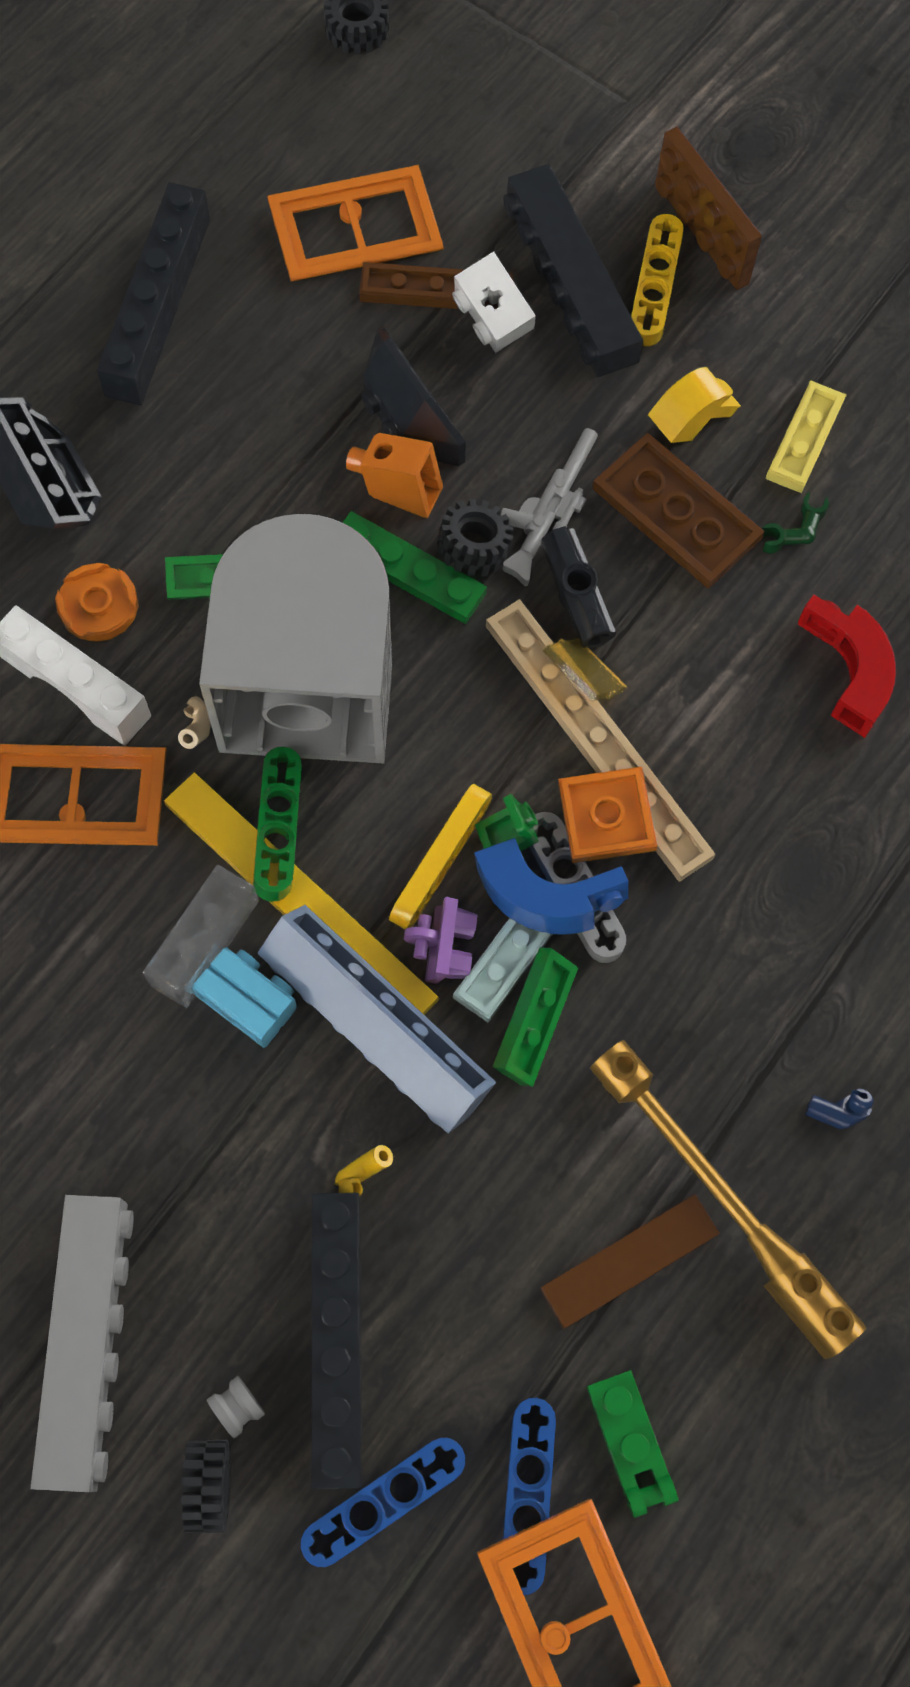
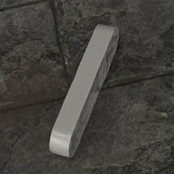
M541 812L535 814L538 825L533 827L536 835L538 826L543 825L546 830L554 829L551 840L556 850L548 857L545 855L549 854L550 845L545 837H539V842L529 847L547 881L557 884H572L594 877L586 862L574 863L577 873L572 878L563 879L554 873L553 865L555 862L561 859L571 861L566 827L561 819L553 813ZM597 910L594 912V924L602 917H605L606 920L601 922L600 928L607 938L612 936L616 938L612 946L613 950L609 951L606 946L598 948L596 944L600 935L596 927L595 929L577 934L588 954L594 960L601 963H610L617 960L624 951L626 934L613 910L607 912Z

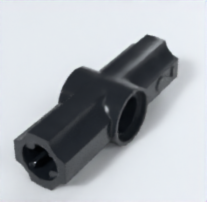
M563 526L553 529L548 535L542 537L541 546L559 588V602L568 611L582 648L588 647L593 649L603 646L606 642L615 638L616 630L597 586V572L588 564L574 528L569 529ZM574 584H579L584 586L586 589L582 591H577L572 589L570 586Z

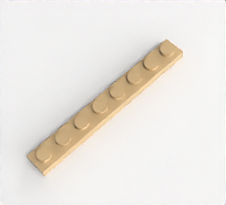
M519 599L486 619V628L596 773L642 766L657 841L656 852L676 879L680 882L712 861L715 857L714 851L522 601Z

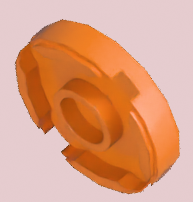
M103 563L83 565L70 572L63 580L64 584L61 586L60 591H57L55 597L58 616L67 631L79 639L94 642L110 640L125 632L135 620L139 607L137 592L129 576L119 569L118 571Z

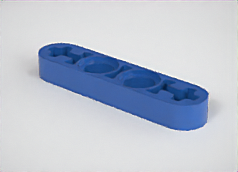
M528 1398L521 1402L513 1414L503 1539L518 1533L513 1526L512 1519L514 1512L521 1506L529 1505L534 1507L540 1515V1522L549 1518L556 1418L551 1405L539 1398ZM531 1406L539 1407V1414L547 1417V1425L540 1426L537 1430L536 1441L546 1440V1452L534 1447L518 1449L517 1447L518 1438L525 1441L529 1439V1426L521 1423V1415L528 1414ZM526 1455L536 1456L541 1460L544 1467L543 1477L539 1482L531 1485L523 1483L517 1475V1464ZM546 1553L528 1561L530 1567L536 1568L535 1577L527 1578L526 1586H520L524 1595L534 1593L542 1585L545 1576Z
M438 1438L430 1442L312 1523L304 1531L301 1538V1551L304 1558L316 1567H327L336 1563L447 1486L464 1469L465 1454L462 1447L450 1438ZM441 1446L444 1451L453 1449L457 1454V1457L452 1461L455 1470L447 1474L445 1470L440 1469L430 1475L436 1481V1485L427 1490L423 1476L412 1466V1463L422 1458L425 1468L436 1459L433 1452L435 1448ZM400 1473L413 1475L418 1483L416 1497L407 1503L395 1500L390 1491L392 1479ZM359 1501H369L377 1509L378 1519L376 1524L369 1530H359L351 1523L350 1511L354 1504ZM341 1514L345 1529L355 1538V1541L350 1545H346L345 1538L342 1536L331 1545V1550L334 1553L332 1556L326 1558L322 1552L314 1555L310 1549V1546L315 1543L313 1533L320 1529L321 1533L326 1535L338 1528L332 1521V1518Z

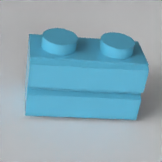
M227 947L223 948L212 961L210 967L197 979L192 989L196 997L265 1048L296 1011L297 1005L295 999L291 996L295 991L280 977L274 975L269 980L257 971L260 964L247 952L240 949L235 954Z

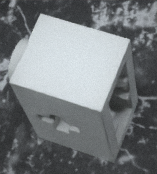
M494 252L454 276L455 292L452 295L457 306L463 313L469 311L476 322L473 328L478 338L484 345L490 343L495 353L534 329L535 314ZM489 300L492 305L498 303V308L494 309L491 305L485 307V301Z

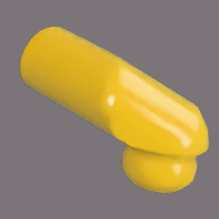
M378 1145L341 1169L335 1178V1185L339 1186L338 1192L359 1193L360 1197L363 1193L361 1182L392 1164L393 1154L391 1150L384 1145Z

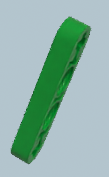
M285 746L275 747L265 755L262 770L253 887L259 897L270 902L280 901L290 893L294 875L302 764L298 753ZM280 762L286 763L285 783H277V766ZM280 796L287 799L291 807L284 812H276L269 808L267 802L273 797ZM278 833L287 839L288 845L283 849L275 850L269 848L265 844L264 839L270 834ZM270 862L279 863L277 874L279 881L277 886L269 885Z

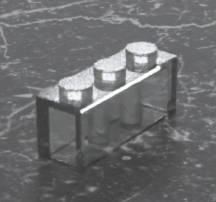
M217 864L143 971L149 985L187 1008L195 997L192 989L194 983L210 967V964L222 949L228 948L259 902L254 885Z

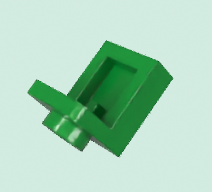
M512 794L503 797L506 805L505 809L475 824L484 849L513 838L516 839L520 851L539 842L533 828L538 825V821L532 808L527 802L521 804Z

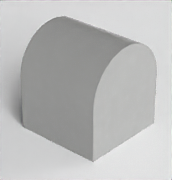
M284 515L253 526L239 536L223 554L215 570L211 586L199 685L219 753L265 756L271 749L285 746L296 751L300 758L384 764L392 679L389 584L380 556L369 541L356 530L342 522L320 515Z

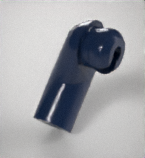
M861 1088L853 1090L851 1095L836 1103L812 1095L805 1115L835 1128L847 1129L865 1120L870 1115L874 1101L872 1095L867 1090Z

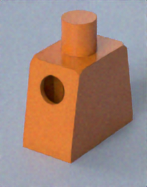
M378 433L374 435L367 450L354 446L347 455L346 468L363 475L369 495L428 519L443 489L439 467L431 442Z

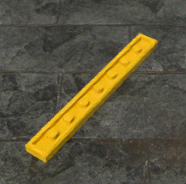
M194 772L164 800L165 805L253 886L257 829ZM264 839L265 844L269 848L278 850L268 839ZM270 862L268 877L270 886H277L279 881L277 878L279 863ZM294 864V875L290 893L284 899L270 903L283 915L306 905L425 1015L438 1002L439 997Z

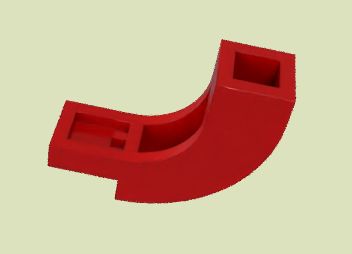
M813 594L805 605L797 624L835 648L844 658L850 675L849 686L838 700L830 716L865 738L880 717L893 692L896 663L891 643L879 623L858 604L848 616L841 612V609L835 603L823 600Z

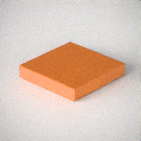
M642 766L558 779L572 863L657 850V841Z

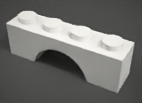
M17 605L0 621V657L30 679L32 676H35L57 688L74 702L94 725L123 746L129 743L151 717L144 695Z

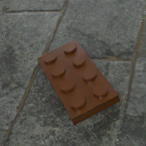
M675 127L664 132L658 172L655 179L658 193L662 198H667L676 210L677 217L681 220L682 224L687 225L696 236L699 247L704 252L709 253L717 264L721 276L728 279L736 290L749 285L762 239L761 233L681 130Z
M648 432L593 481L592 489L708 589L761 541L765 532Z

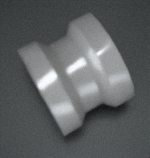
M239 1376L230 1381L229 1389L225 1392L213 1394L207 1399L214 1414L234 1439L242 1433L243 1425L248 1421L259 1420L265 1415L263 1409Z

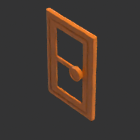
M419 165L267 196L291 282L359 268L363 266V262L382 263L444 250ZM404 191L418 236L366 246L359 225V220L362 217V208L355 200ZM341 204L339 209L340 218L343 222L351 224L358 248L306 259L293 213Z
M0 744V843L158 846L167 748ZM13 767L72 768L68 804L60 809V821L5 820ZM81 769H141L136 822H86L85 811L81 805L77 804Z
M587 1499L477 1552L532 1687H562L548 1653L552 1655L564 1653L570 1645L571 1634L610 1615L613 1616L640 1680V1683L632 1687H672L592 1499ZM579 1537L607 1604L565 1625L558 1621L548 1622L539 1633L513 1568Z

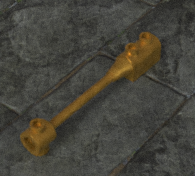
M622 1040L605 1052L590 1067L592 1072L618 1103H637L748 1236L749 1244L770 1279L764 1285L766 1290L824 1359L832 1358L848 1347L867 1329L864 1323L804 1253H799L768 1226L762 1225L649 1091L653 1074L630 1046Z

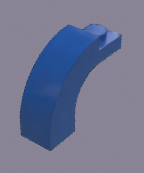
M515 838L474 852L478 874L493 903L510 919L535 931L549 934H575L595 929V911H611L628 899V879L622 866L577 883L557 884L538 877L530 870Z

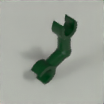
M810 492L805 495L801 506V512L804 516L801 528L783 529L776 523L765 524L762 527V530L765 531L763 536H773L777 540L765 542L763 552L772 554L781 550L783 545L813 543L816 539L819 520L825 516L829 506L828 497L825 498L821 508H813L809 504Z

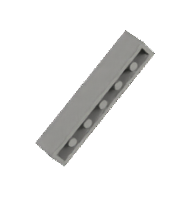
M65 1195L31 1489L97 1492L98 1482H105L108 1452H101L103 1433L110 1432L113 1421V1402H107L109 1382L116 1381L119 1363L118 1353H112L114 1333H121L124 1316L123 1305L117 1304L119 1285H126L129 1268L128 1257H122L124 1238L130 1239L133 1230V1211L127 1210L128 1204L121 1198Z

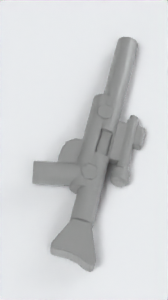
M584 429L564 468L555 470L540 499L536 497L528 498L521 506L520 511L504 507L502 509L501 516L507 514L510 519L508 525L512 524L514 527L522 528L525 534H527L520 550L505 560L502 568L504 572L516 577L524 586L529 584L532 559L541 544L542 537L546 535L554 518L559 521L556 522L553 529L563 526L567 528L573 512L580 513L586 501V498L582 496V488H578L575 492L569 490L598 437L597 433L592 429Z

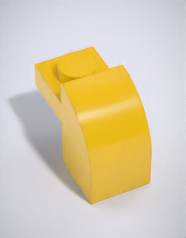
M702 367L688 373L672 385L648 413V416L671 443L692 441L711 418L732 417L741 405L732 396L733 390L725 381L715 378L707 367Z

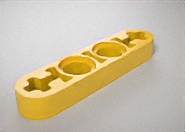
M671 214L656 216L649 228L631 315L643 339L642 346L657 344L663 335L683 236L681 220ZM662 231L670 232L667 246L660 244ZM653 259H663L668 262L669 267L664 270H657L649 262ZM655 289L662 293L663 298L658 301H650L644 297L643 293L646 290ZM645 314L653 315L650 330L642 329Z
M475 784L468 788L396 901L390 913L389 921L403 929L414 926L419 915L422 914L473 833L475 824L481 820L492 799L490 792Z

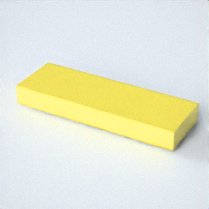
M810 380L765 479L799 493L803 492L846 394Z

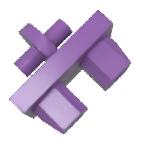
M445 897L443 905L434 908L432 929H430L432 917L425 914L419 915L418 927L405 929L404 940L415 945L414 958L426 959L429 947L424 982L438 984L444 978L464 979L470 974L472 954L452 949L453 937L466 940L474 937L478 915L457 908L458 899Z

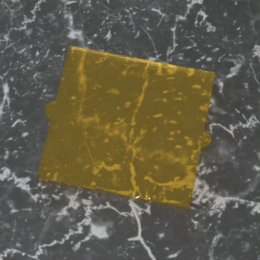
M578 638L567 641L559 639L557 643L547 645L543 650L592 701L605 697L611 700L614 695L622 693L627 688L588 647L582 648Z

